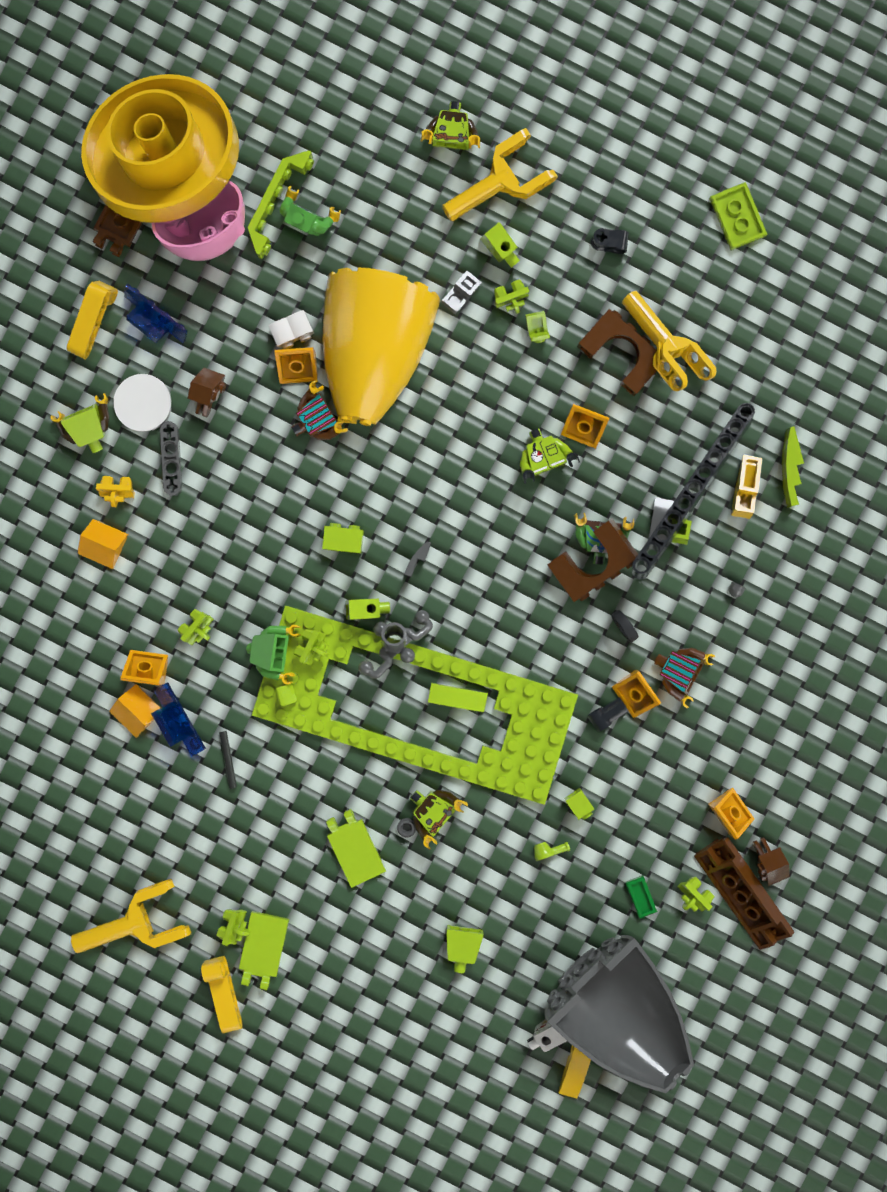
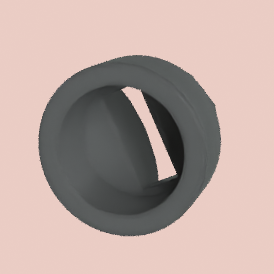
M731 582L729 593L733 597H740L746 588Z

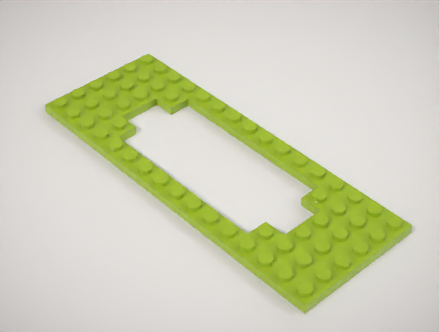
M285 605L279 626L290 628L291 625H298L301 628H295L293 633L301 634V636L294 637L286 634L289 636L285 667L284 672L280 673L292 672L295 674V676L287 675V680L293 682L291 684H293L297 701L289 705L280 706L276 689L287 684H284L282 679L274 680L263 677L252 716L545 805L578 694L409 643L406 648L412 649L415 653V659L410 664L498 690L494 709L511 714L501 751L482 745L477 763L331 719L336 700L319 695L329 659L348 664L353 646L379 654L382 648L381 637L375 635L374 632ZM305 629L317 630L326 634L323 642L326 643L324 651L328 655L327 657L321 655L318 661H313L312 665L300 662L299 658L294 655L298 645L306 647L308 643L307 640L302 638ZM388 637L387 639L389 643H398L401 641L391 637ZM400 653L393 657L394 659L402 661L400 659Z

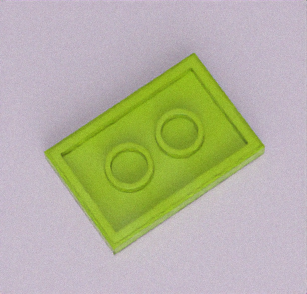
M746 182L710 196L709 199L730 250L768 235Z

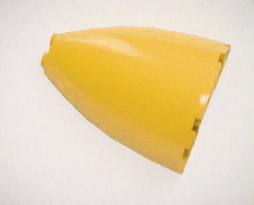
M358 267L357 271H352L350 268L338 269L337 273L331 272L329 274L324 302L322 343L329 389L337 416L341 418L340 420L352 422V419L360 420V424L364 426L376 425L408 384L425 350L440 303L438 294L436 292H429L428 286L418 281L411 283L403 275L371 268Z

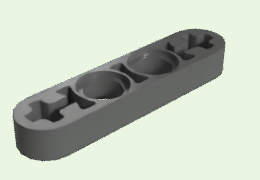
M167 421L160 427L163 488L166 494L177 496L182 491L179 428L175 423ZM169 425L174 429L171 432V438H175V441H165V438L169 439V434L165 432ZM169 444H173L176 448L175 453L171 455L166 453V447ZM170 463L176 464L177 470L175 473L170 474L167 472V466ZM167 476H177V479H173L174 485H177L178 487L177 489H174L173 493L172 490L168 489V486H171L172 482L171 479H167Z

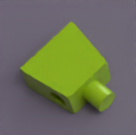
M500 222L480 238L499 263L505 259L512 268L520 261L513 252L518 248ZM501 245L506 248V251L501 249Z
M379 598L345 601L346 620L380 618V614L390 613V603L379 602ZM367 606H372V612L367 611Z
M447 925L448 961L455 962L454 972L465 973L466 963L475 964L484 935L483 930Z

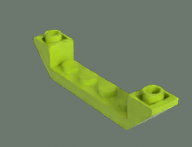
M309 150L281 160L248 226L256 254L260 259H263L264 255H268L271 249V242L268 237L260 234L259 231L262 232L265 228V219L268 214L271 215L273 212L274 202L277 197L281 196L283 192L282 186L285 180L288 181L292 174L291 168L305 175L307 170L310 171L313 167V155Z

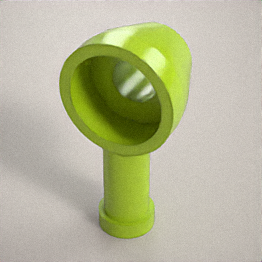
M546 842L534 846L536 861L570 851L568 842L550 848Z

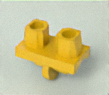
M103 476L101 483L96 484L99 496L104 497V501L111 502V507H117L118 502H124L125 498H134L135 496L130 477H121L120 484L116 485L114 484L113 477Z

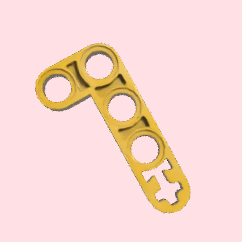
M94 281L89 284L67 344L68 352L83 359L89 356L106 307L114 303L118 289L101 281Z
M221 956L205 960L201 966L202 977L205 983L209 982L221 1032L227 1033L242 1029V1019L226 957Z

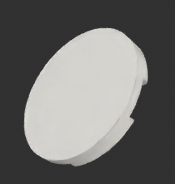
M148 374L133 375L125 379L117 388L114 396V410L118 419L134 431L145 432L155 430L166 422L171 413V394L166 385L158 378Z

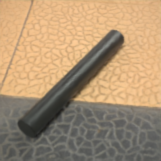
M227 731L219 732L229 789L237 787Z

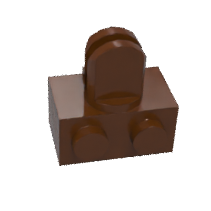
M203 368L191 381L187 399L197 402L195 414L200 415L202 413V416L206 418L209 416L212 403L217 401L219 394H223L225 391L224 374Z
M764 837L760 838L762 848L757 840L753 841V846L759 858L757 867L762 882L766 881L767 885L770 886L789 878V863L781 848L779 847L771 851Z

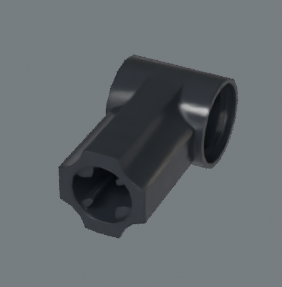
M618 697L603 708L600 707L594 710L587 717L596 731L600 732L609 727L612 721L628 712V709L620 697Z

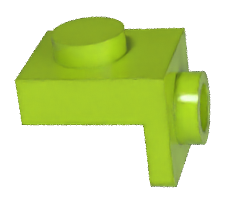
M544 311L525 315L528 336L531 342L541 343L550 338Z

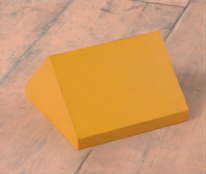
M313 347L275 350L280 384L318 380L316 352Z
M573 404L561 435L596 449L609 418Z
M92 519L80 535L78 554L114 569L129 534Z
M130 650L120 679L129 682L163 685L165 684L168 655Z
M634 670L612 686L633 718L661 704V701L638 670Z
M137 684L119 697L109 710L135 738L164 711Z
M730 788L708 804L728 834L735 840L743 834L755 819L734 788Z

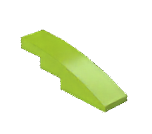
M794 426L786 429L782 450V480L787 508L799 505L794 486L802 484L797 466L804 464Z

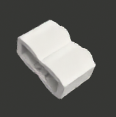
M304 310L269 325L278 348H291L294 346V342L298 340L301 342L307 341L314 334Z

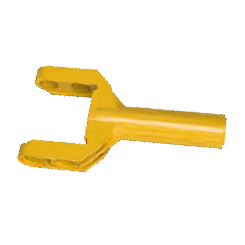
M527 128L520 130L495 147L489 176L442 205L450 221L453 222L498 192L508 193L513 197L528 199L558 178L554 170L544 171L521 187L519 186V181L504 158L525 145L526 141L531 137Z
M637 291L629 293L623 299L622 304L656 345L657 351L653 356V366L673 391L683 390L688 384L687 375L674 360L682 356L698 378L706 381L715 377L716 367L700 346L687 338L673 336ZM693 352L698 355L697 362L692 359ZM665 362L670 365L669 372L664 369ZM704 367H707L709 369V376H706L704 374ZM676 377L681 379V387L676 384Z
M168 879L138 890L129 905L125 917L72 935L71 944L73 950L78 954L128 935H133L142 943L156 948L190 935L189 925H180L153 935L144 904L141 903L142 901L165 894L169 889L175 887L173 880Z

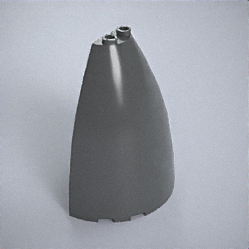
M622 935L617 940L612 937L603 941L601 947L588 950L558 980L560 985L557 989L551 991L548 997L549 1007L545 1009V1018L558 1033L593 1062L623 1079L663 1093H667L675 1088L677 1084L676 1079L679 1076L689 1074L694 1066L682 1016L670 989L635 938Z

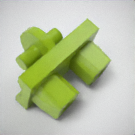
M521 279L511 283L512 293L507 294L504 286L494 289L496 308L505 306L507 312L514 309L516 314L520 313L519 307L525 305L524 300L520 299L528 297L530 292L528 287L524 286Z
M194 609L189 616L194 621L191 626L183 623L178 628V632L182 636L180 639L190 645H193L196 641L199 643L203 638L206 640L211 638L207 633L211 629L210 623L214 620L210 615Z
M305 629L302 638L307 640L308 643L306 647L298 645L294 655L299 658L300 662L312 665L314 660L318 661L321 655L327 657L328 653L324 651L326 643L323 642L326 634L317 630Z
M691 877L687 882H682L677 886L684 893L681 896V899L684 901L682 908L684 910L691 908L694 912L698 909L701 912L704 910L710 911L713 907L711 902L715 896L709 890H704L701 894L697 891L702 884L697 877Z
M232 909L224 911L223 920L229 923L227 927L221 926L216 935L223 940V945H235L237 941L242 940L243 936H249L250 930L246 928L247 922L244 921L247 911Z

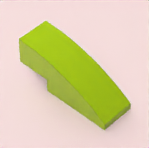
M431 683L428 702L484 712L488 693Z

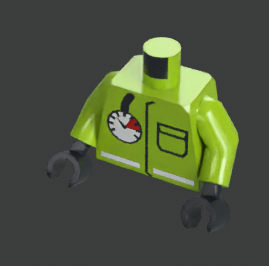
M539 428L529 432L533 443L526 445L520 460L523 482L527 484V478H532L533 482H535L534 476L562 466L567 461L569 466L573 467L572 460L580 462L578 454L573 453L569 446L558 438H553L552 436L543 438Z

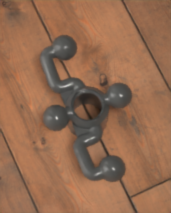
M420 610L415 614V621L419 625H425L417 633L395 622L389 624L384 622L376 623L373 630L375 635L381 637L382 648L379 654L384 662L374 671L373 664L370 661L364 660L359 664V672L362 675H368L372 679H377L392 665V658L399 653L400 659L404 663L413 662L415 653L412 649L406 648V646L412 640H420L432 630L433 624L428 612ZM392 635L399 636L402 639L398 643H389L387 641L388 637Z

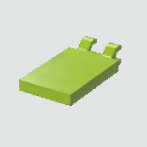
M352 809L344 812L348 823L338 827L334 817L328 819L326 823L332 832L327 837L352 888L386 872V868L363 819L356 820Z
M255 911L251 912L248 925L250 933L245 938L239 969L244 970L241 985L249 986L252 975L262 977L260 989L267 990L269 988L271 976L277 977L289 919Z

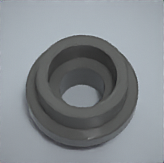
M410 818L400 820L397 825L398 833L405 838L413 836L416 832L414 821ZM405 824H408L410 826V830L405 831L403 829V826Z

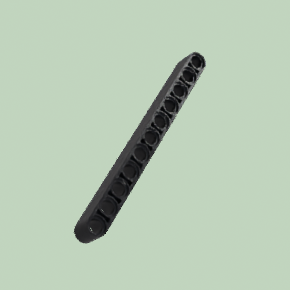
M743 403L737 408L635 558L632 565V574L635 578L645 579L655 567L751 425L755 414L753 405ZM741 413H748L749 416L744 417ZM731 428H738L739 431L733 432ZM721 443H727L729 447H723ZM710 458H717L719 462H712ZM707 473L709 477L703 478L700 474ZM696 488L699 492L692 493L689 489ZM685 503L688 505V508L682 509L679 507V504ZM676 519L678 523L670 524L668 520ZM664 534L667 536V539L661 540L657 536ZM655 550L657 554L651 556L647 553V551ZM643 565L646 567V570L638 571L636 567Z

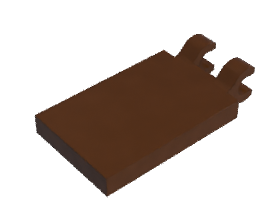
M106 205L94 226L95 231L98 233L94 237L93 243H95L96 247L103 249L106 239L113 242L110 251L112 255L120 257L123 246L130 247L142 222L123 217Z

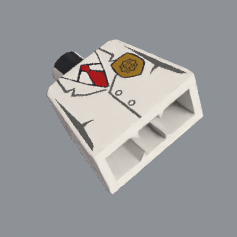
M546 1019L535 1027L534 1036L527 1039L528 1045L532 1050L540 1046L544 1052L567 1041Z

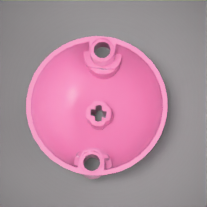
M228 181L223 190L200 210L173 221L152 223L153 233L167 250L178 257L191 261H205L218 257L232 248L238 237L245 231V204L241 191L233 182Z

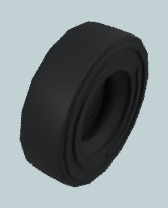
M617 610L611 615L620 632L630 643L639 637L635 628L622 611Z

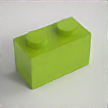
M330 523V526H325L322 549L362 554L364 531L360 530V526L349 525V528H341V524Z

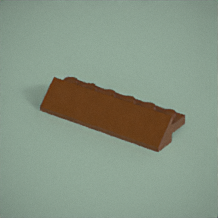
M728 837L721 840L717 838L694 855L759 950L774 946L777 941L792 937L795 933Z

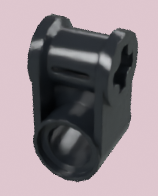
M600 228L594 232L590 241L591 246L597 251H607L616 254L627 253L629 232Z

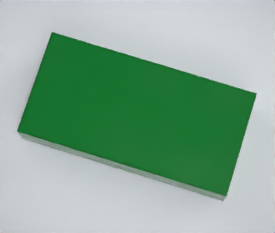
M643 875L625 882L639 919L657 912Z

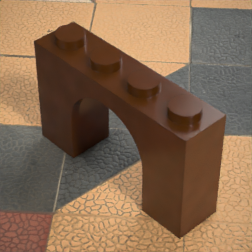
M608 309L578 343L577 347L592 359L602 346L612 339H624L630 342L636 350L637 362L620 385L632 396H635L657 372L653 366V356L657 348L655 349L650 345L651 341L644 335L640 336L632 324H626L617 311Z
M612 518L593 531L608 554V564L603 572L599 574L583 572L577 567L567 551L547 564L574 602L578 599L583 601L589 597V591L595 588L597 591L606 585L604 581L608 578H611V580L615 579L621 574L620 570L626 567L629 569L632 567L638 555Z

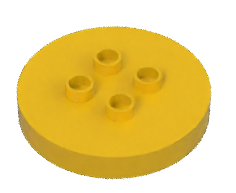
M173 74L155 75L123 86L99 106L86 127L82 141L81 157L88 180L109 208L131 220L160 223L180 219L200 210L223 190L236 167L239 154V138L226 104L212 88L199 80L187 76Z

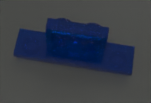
M129 284L125 286L124 297L137 306L127 315L126 320L155 343L168 332L182 343L186 341L188 331L182 324L174 321L167 312L160 310L153 301L145 298L138 289L131 287Z
M167 682L154 690L163 707L154 711L151 715L169 746L171 747L183 741L191 757L205 750L206 747L169 683Z

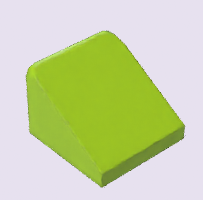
M293 684L277 687L276 691L280 706L289 705L297 701Z

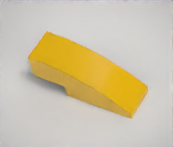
M748 455L742 456L734 493L732 516L750 519L754 514L756 495L759 490L762 458Z
M573 1045L567 1058L558 1093L577 1099L591 1059Z

